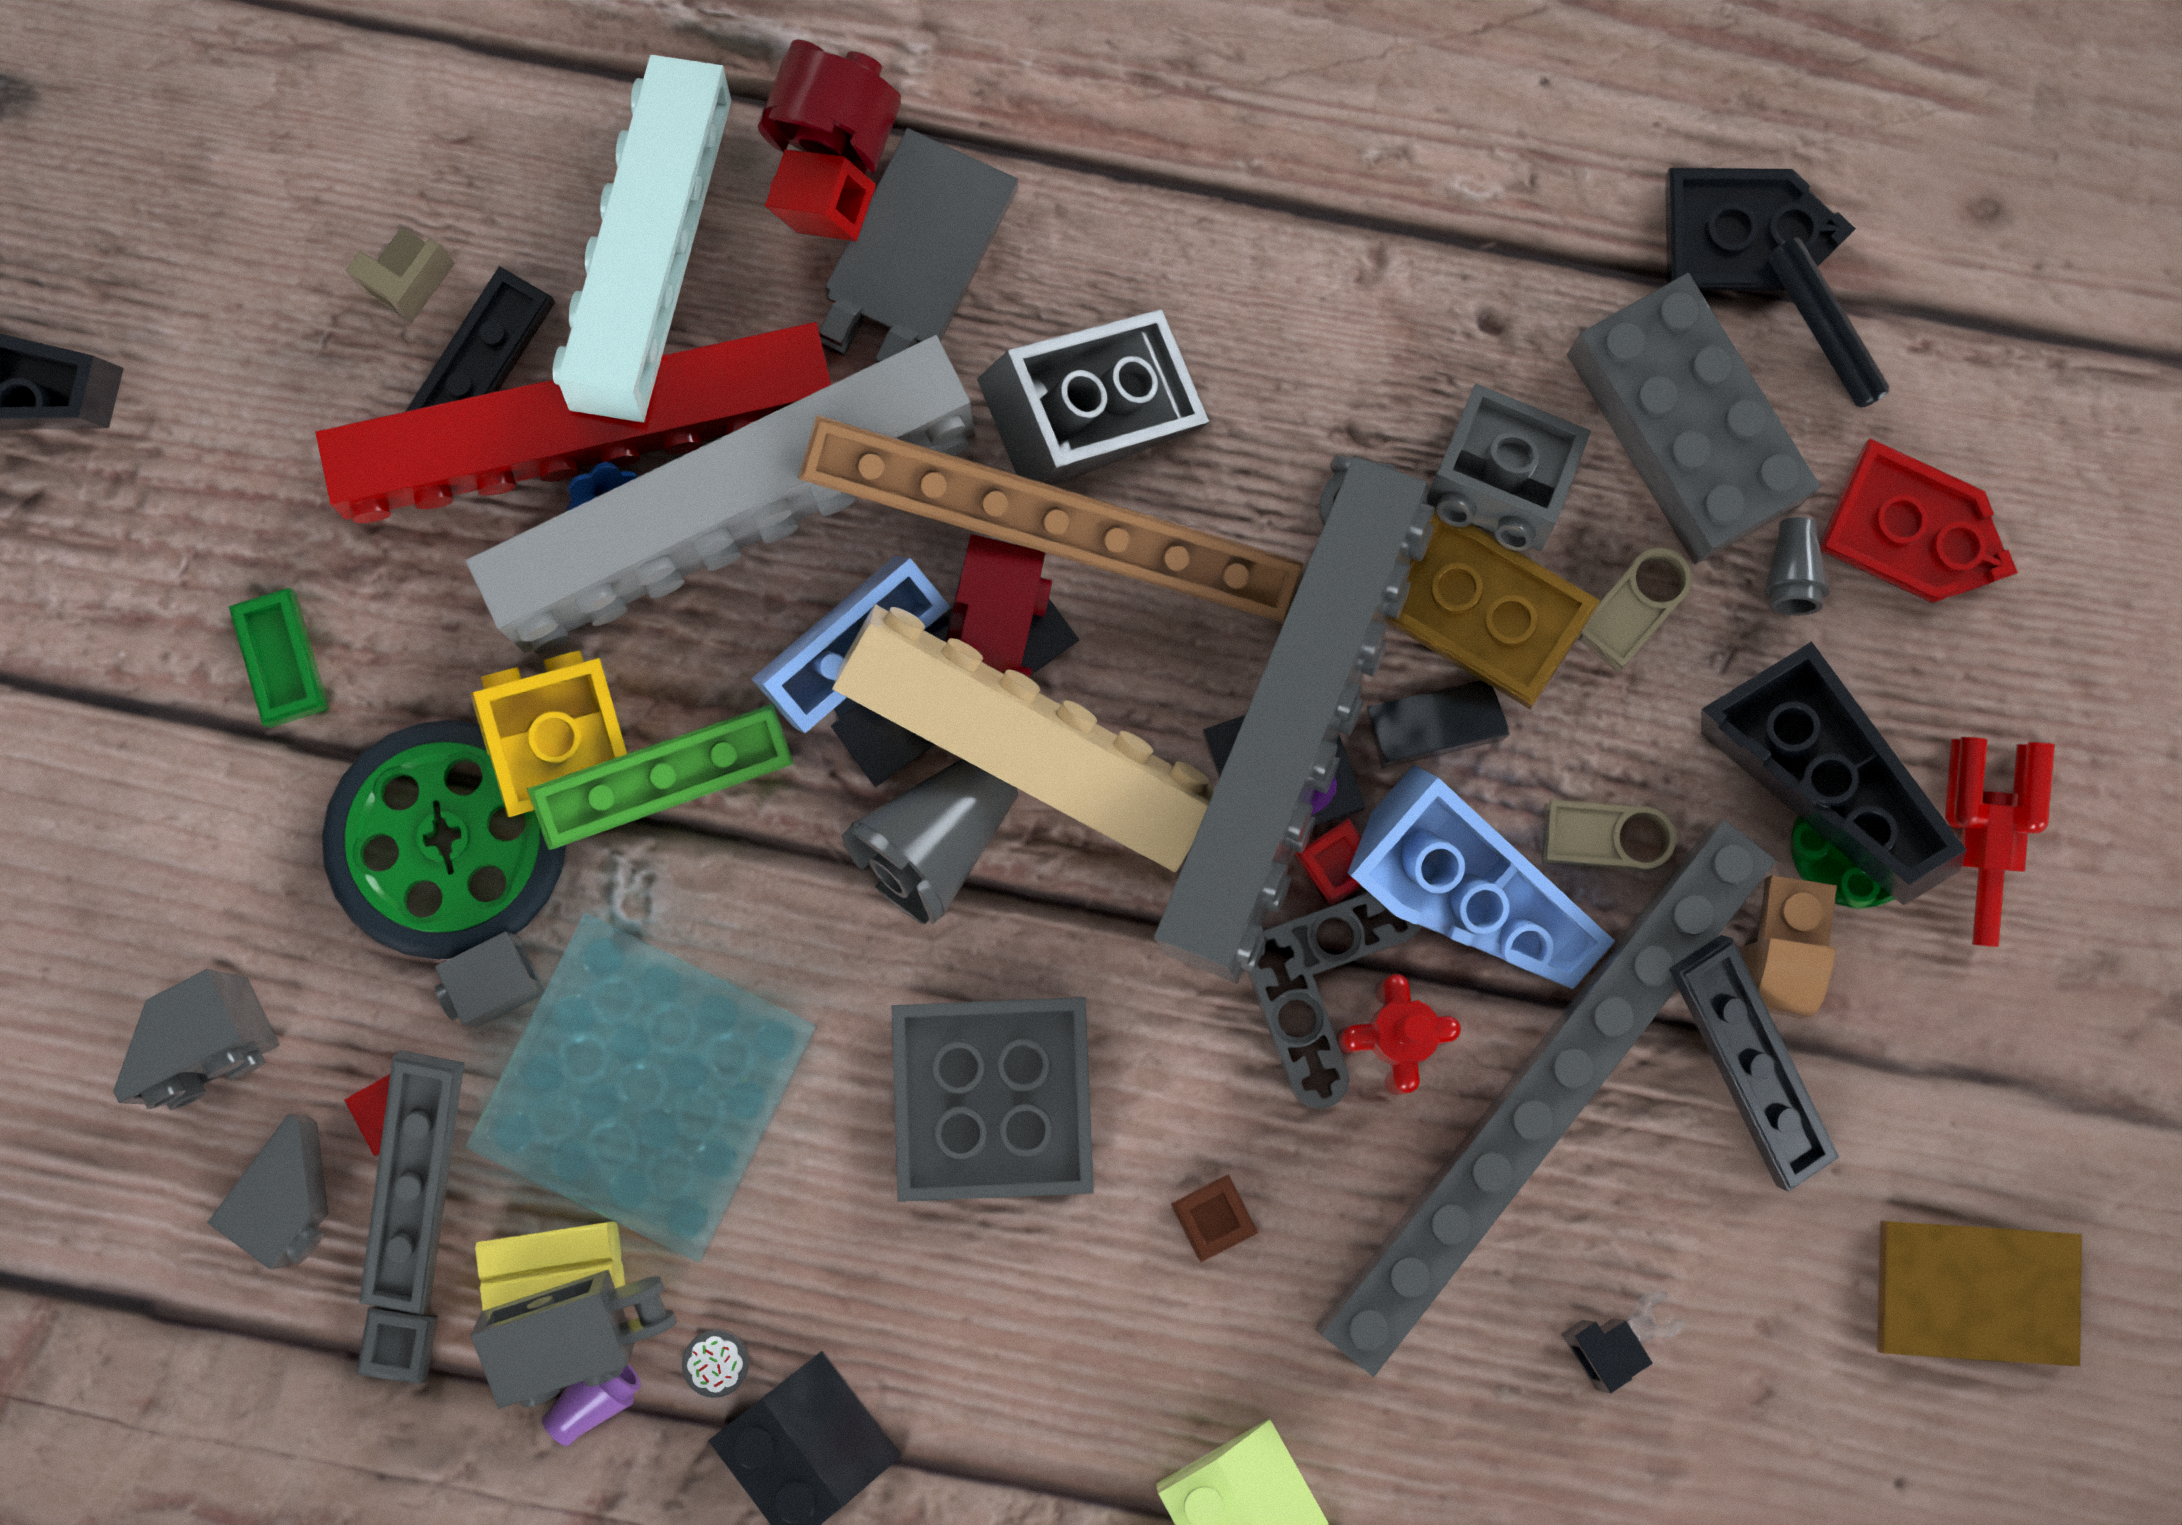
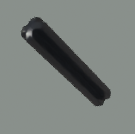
M1793 237L1773 248L1767 254L1768 261L1855 405L1860 408L1867 407L1882 399L1889 392L1887 381L1802 240L1798 237Z

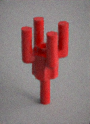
M1977 737L1951 739L1945 819L1950 826L1962 828L1961 843L1967 851L1961 867L1978 868L1972 945L1999 947L2005 870L2025 872L2028 833H2041L2049 824L2055 744L2040 742L2017 744L2013 793L1983 791L1988 739Z
M1393 974L1381 980L1375 987L1376 998L1384 1006L1374 1013L1370 1023L1346 1027L1337 1033L1336 1039L1342 1053L1351 1054L1357 1051L1372 1050L1381 1061L1389 1064L1391 1071L1386 1075L1385 1086L1390 1093L1401 1095L1412 1093L1418 1088L1420 1084L1418 1063L1430 1057L1438 1045L1455 1041L1461 1033V1026L1454 1017H1437L1429 1005L1418 999L1411 1002L1408 980L1400 974Z

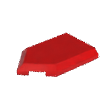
M1871 438L1867 440L1859 453L1819 541L1822 553L1932 604L2018 573L2009 549H2004L1992 520L1994 512L1984 490Z

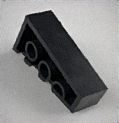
M0 333V430L109 428L124 368L93 355Z
M1812 641L1701 709V734L1902 905L1909 903L1960 872L1967 849Z

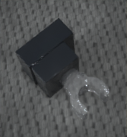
M1652 1291L1646 1293L1639 1300L1636 1312L1629 1316L1627 1321L1611 1319L1602 1326H1599L1596 1321L1581 1320L1561 1333L1597 1391L1611 1394L1631 1381L1633 1376L1653 1364L1641 1345L1642 1342L1649 1341L1654 1337L1669 1338L1677 1335L1684 1328L1685 1322L1679 1319H1672L1661 1327L1654 1322L1652 1310L1657 1303L1667 1298L1666 1292Z

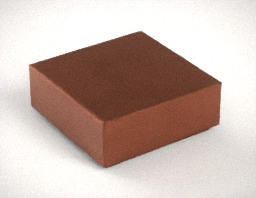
M1229 1174L1170 1203L1200 1263L1258 1233Z

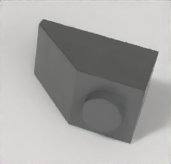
M288 1114L207 1222L269 1270L289 1267L292 1262L297 1265L301 1264L313 1252L323 1236V1233L317 1228L328 1215V1205L317 1122L308 1115Z

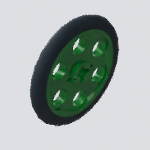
M457 720L423 722L388 734L362 752L341 777L328 803L322 831L324 869L334 897L351 921L382 945L405 955L437 960L453 958L505 931L516 934L525 928L548 902L562 872L566 845L548 850L534 810L524 813L526 825L518 838L511 841H502L493 836L490 830L491 819L499 809L505 806L491 758L487 754L479 724ZM464 761L479 765L482 772V782L477 790L468 795H457L449 790L447 777L452 767ZM396 777H412L417 782L419 788L416 802L405 810L398 811L389 808L384 799V792L388 783ZM438 803L441 810V818L454 832L461 831V838L452 842V852L449 853L454 869L453 874H450L449 861L442 851L436 846H428V839L438 835L437 825L440 824L436 811ZM387 836L393 838L399 848V856L396 863L384 871L369 869L364 861L366 846L377 837ZM486 867L500 869L506 879V886L502 895L490 902H482L475 899L470 887L475 873ZM432 882L441 890L442 904L433 915L425 918L416 917L409 911L407 905L408 894L417 884Z

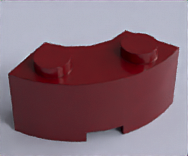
M970 534L945 642L947 643L951 638L960 640L976 649L983 657L982 662L1003 674L1006 670H1014L1030 678L1032 668L1021 666L1031 620L1033 615L1044 617L1052 586L1051 579L1041 577L1045 552Z

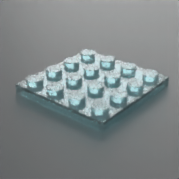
M584 913L465 1148L698 1263L702 1262L818 1026Z

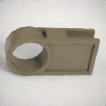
M1656 547L1644 551L1630 564L1625 574L1600 601L1597 609L1579 635L1578 640L1616 672H1619L1674 608L1686 598L1692 585V572L1689 563L1681 554L1670 548ZM1650 560L1663 561L1670 565L1677 573L1680 582L1676 598L1666 602H1656L1645 597L1639 590L1636 582V573L1639 565Z
M1550 800V803L1545 804L1542 863L1645 872L1667 862L1674 852L1677 841L1675 827L1670 818L1659 809L1649 806L1635 807ZM1641 816L1649 818L1658 825L1663 835L1664 844L1661 853L1656 859L1651 862L1642 863L1633 860L1624 852L1620 844L1619 835L1621 827L1626 820Z

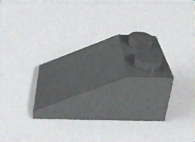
M1162 309L1007 350L977 378L1016 475L1049 485L1080 477L1204 427L1209 423Z

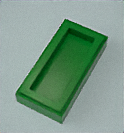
M289 587L228 606L262 725L272 728L329 710L296 592Z

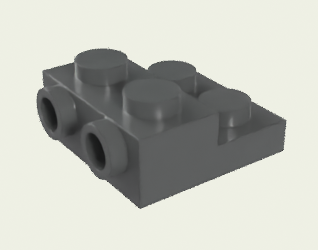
M1475 383L1427 495V504L1435 507L1438 516L1447 524L1464 527L1473 523L1495 532L1497 541L1507 549L1524 551L1531 547L1542 551L1557 522L1591 430Z

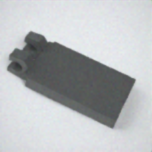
M907 128L873 193L857 242H848L825 286L827 300L834 304H832L819 331L820 337L823 338L821 342L822 347L845 357L862 325L864 317L890 328L875 358L876 363L934 335H937L941 342L1018 190V178Z

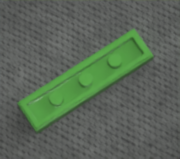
M769 704L526 789L547 848L552 850L793 765L794 763L774 705Z

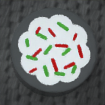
M725 1329L704 1331L691 1341L684 1352L682 1359L684 1378L688 1385L702 1396L718 1398L729 1395L742 1384L748 1373L749 1353L741 1338L731 1331Z

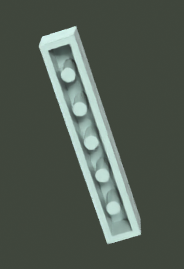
M650 55L644 79L637 78L633 84L631 93V112L633 117L629 131L622 130L618 136L616 144V164L618 169L614 183H606L602 191L600 213L603 221L598 237L591 236L587 243L585 252L587 277L582 291H575L569 307V325L572 329L566 347L560 346L557 349L553 362V381L560 386L569 411L644 423L731 106V97L723 65Z

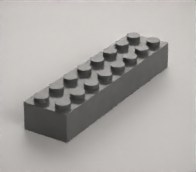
M1353 455L1154 935V939L1167 956L1238 984L1243 969L1251 973L1255 971L1267 941V936L1262 935L1263 927H1261L1268 910L1278 913L1290 886L1291 876L1286 875L1288 871L1286 864L1292 850L1302 853L1312 833L1316 817L1311 816L1313 809L1311 803L1316 791L1326 794L1335 777L1340 758L1335 757L1338 747L1336 742L1339 734L1342 732L1351 735L1359 718L1364 699L1359 698L1362 689L1361 680L1364 674L1372 677L1376 675L1387 647V641L1383 640L1386 631V619L1388 616L1398 619L1407 600L1411 583L1407 582L1411 568L1409 565L1412 558L1421 562L1431 541L1434 525L1430 523L1435 507L1427 504L1426 481Z

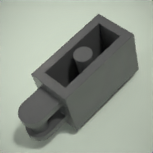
M605 1270L482 1311L470 1336L498 1409L520 1402L522 1407H533L555 1397L559 1393L560 1388L584 1381L586 1386H596L620 1375L623 1368L628 1366L635 1342L661 1334L672 1328L677 1322L674 1312L672 1310H665L660 1293L664 1290L661 1278L658 1276L648 1277L615 1288L609 1270ZM634 1305L639 1318L627 1321L623 1308Z

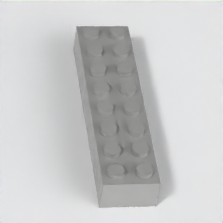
M937 335L466 559L465 561L498 630L524 653L532 649L536 654L551 651L570 639L569 631L590 621L593 626L609 623L627 612L628 609L625 604L646 594H649L650 598L665 596L677 590L685 583L684 576L706 566L708 571L723 568L741 557L740 549L762 538L765 543L779 541L791 535L799 528L798 521L820 511L822 516H828L850 506L856 500L854 495L806 482L797 477L816 414L953 456L965 450L969 445L967 440L976 436L971 402Z

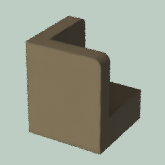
M401 229L377 261L359 251L345 271L362 291L412 323L455 263L443 246L432 238L424 242L406 229Z

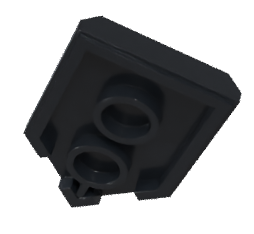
M1669 168L1667 172L1665 199L1668 284L1689 272L1699 290L1786 291L1768 261L1767 254L1773 248L1790 238L1798 237L1802 240L1818 267L1856 228L1839 212L1834 214L1809 190L1810 185L1793 169Z

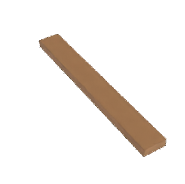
M818 414L815 415L797 476L798 479L1282 623L1285 622L1304 565L1303 562L1297 559Z

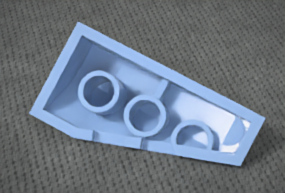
M1413 765L1371 812L1348 870V874L1396 917L1441 933L1452 940L1475 947L1504 959L1510 964L1571 989L1575 988L1615 942L1614 939L1443 781L1416 765Z

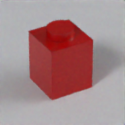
M785 149L776 175L771 181L765 207L796 233L857 242L876 184L844 156Z

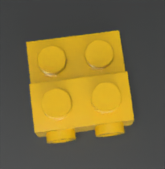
M581 650L543 660L546 672L521 679L519 669L515 667L482 676L480 678L483 690L470 693L487 754L491 758L507 817L534 810L526 788L627 754L600 658L584 662Z

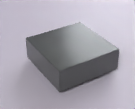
M379 1307L368 1308L356 1374L418 1384L427 1382L438 1316L426 1314L422 1316Z

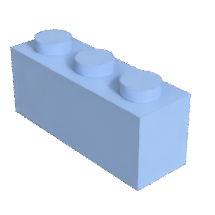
M893 556L751 678L792 727L806 733L846 698V696L832 689L837 670L874 604L887 611L891 607L903 609L920 619L925 625V629L950 608L949 604L911 558Z

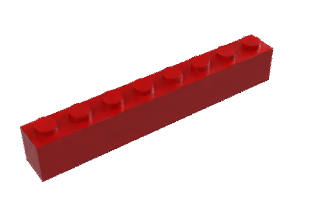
M817 322L662 355L644 423L569 411L560 386L555 384L552 379L315 431L330 505L345 520L352 518V521L355 523H372L388 518L391 515V509L414 504L417 509L423 510L440 508L451 504L454 501V495L477 490L478 494L484 496L499 495L515 489V482L535 477H540L545 482L562 481L576 476L578 468L598 463L610 462L620 468L638 462L640 454L665 449L667 454L688 453L700 448L702 440L728 435L830 386L831 381Z

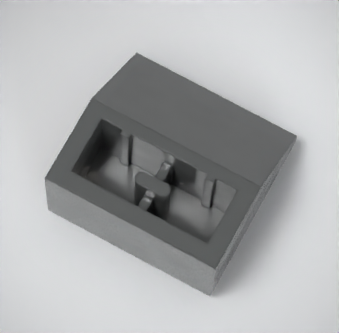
M205 969L147 999L113 1090L118 1103L145 1104L147 1109L167 1104L169 1110H175L203 1097L207 1093L204 1084L226 1073L228 1079L232 1080L264 1065L265 1060L262 1054L278 1047L280 1043L248 977Z

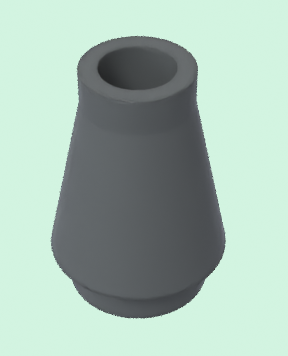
M1792 517L1784 519L1779 523V537L1764 590L1765 594L1771 598L1770 607L1775 612L1795 616L1813 614L1822 609L1823 598L1829 594L1828 581L1818 540V523L1813 519Z

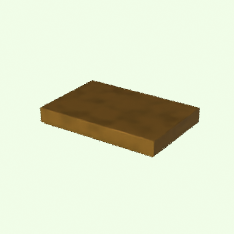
M1435 508L1430 523L1434 525V531L1425 556L1421 562L1411 558L1409 563L1411 568L1407 582L1411 583V587L1403 610L1398 619L1388 616L1386 623L1531 710L1597 609L1600 600L1521 553L1505 548L1497 539L1472 524L1464 527L1447 524L1438 516Z
M1880 1220L1877 1352L1896 1355L2080 1366L2082 1234Z

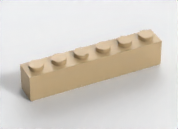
M874 604L837 670L833 690L1176 873L1191 849L1213 795V787L1208 785L1209 780L1202 772L1187 763L1177 761L1173 766L1154 756L1151 746L1132 733L1120 731L1116 735L1096 724L1097 719L1090 711L1077 703L1065 700L1060 705L1039 693L1040 688L1033 680L1017 671L1006 670L1003 674L982 662V655L970 645L953 638L949 639L946 643L924 631L925 625L913 614L897 607H891L887 611Z

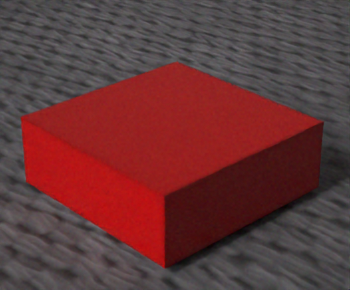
M1350 819L1345 820L1307 845L1302 853L1296 852L1294 855L1328 907L1335 905L1362 887L1348 874L1362 838Z

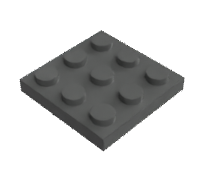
M1086 997L891 1005L898 1202L1094 1194Z

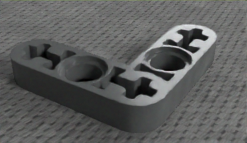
M1370 893L1262 932V935L1267 936V941L1274 942L1277 949L1288 947L1292 958L1283 964L1287 980L1290 983L1296 977L1301 976L1305 989L1288 990L1273 1001H1270L1266 988H1276L1279 986L1272 968L1260 969L1257 965L1253 973L1247 971L1289 1087L1295 1098L1306 1107L1320 1109L1335 1105L1347 1093L1350 1081L1348 1068L1313 975L1402 944L1414 937L1422 927L1419 924L1416 925L1404 920V931L1396 933L1392 924L1382 925L1369 931L1376 940V943L1366 946L1363 925L1352 909L1360 906L1364 907V919L1379 915L1386 909ZM1335 918L1342 920L1351 929L1352 943L1343 954H1328L1317 943V929L1327 919ZM1289 1001H1303L1314 1012V1027L1304 1037L1296 1038L1289 1036L1283 1032L1279 1025V1011ZM1321 1036L1325 1040L1327 1050L1315 1051V1056L1322 1070L1333 1068L1337 1079L1328 1084L1330 1095L1322 1099L1316 1090L1305 1091L1302 1086L1301 1079L1310 1075V1068L1305 1055L1292 1062L1288 1052V1048L1306 1047Z

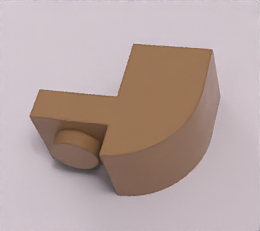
M1773 875L1765 878L1758 941L1745 945L1743 960L1769 1014L1806 1018L1813 1016L1820 1008L1829 986L1836 948L1829 947L1837 885Z

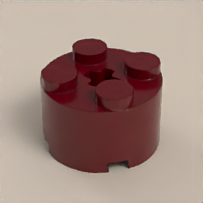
M796 39L791 42L788 52L784 55L758 123V130L769 144L782 153L787 149L788 144H791L804 152L844 156L864 174H866L867 169L873 174L877 169L899 111L901 95L887 81L880 77L882 65L874 58L855 51L848 52L846 58L825 52L811 42Z

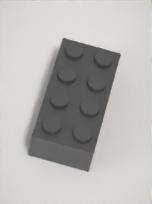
M1689 272L1580 332L1567 353L1568 358L1695 565L1799 507L1821 488Z

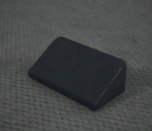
M1482 680L1371 705L1366 708L1381 769L1504 741L1510 735L1507 721L1494 688Z

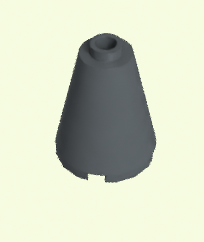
M961 758L853 822L842 834L843 843L853 862L861 871L870 864L875 874L881 880L875 888L886 899L918 923L925 925L930 920L933 925L945 914L1016 801L1018 791L1016 787Z

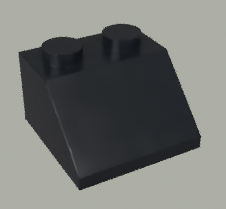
M823 1350L708 1440L770 1525H821L902 1456Z

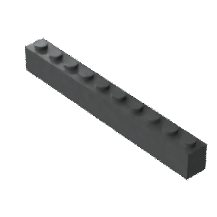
M1726 820L1706 829L1316 1326L1315 1330L1372 1377H1375L1678 988L1669 968L1717 938L1777 861Z

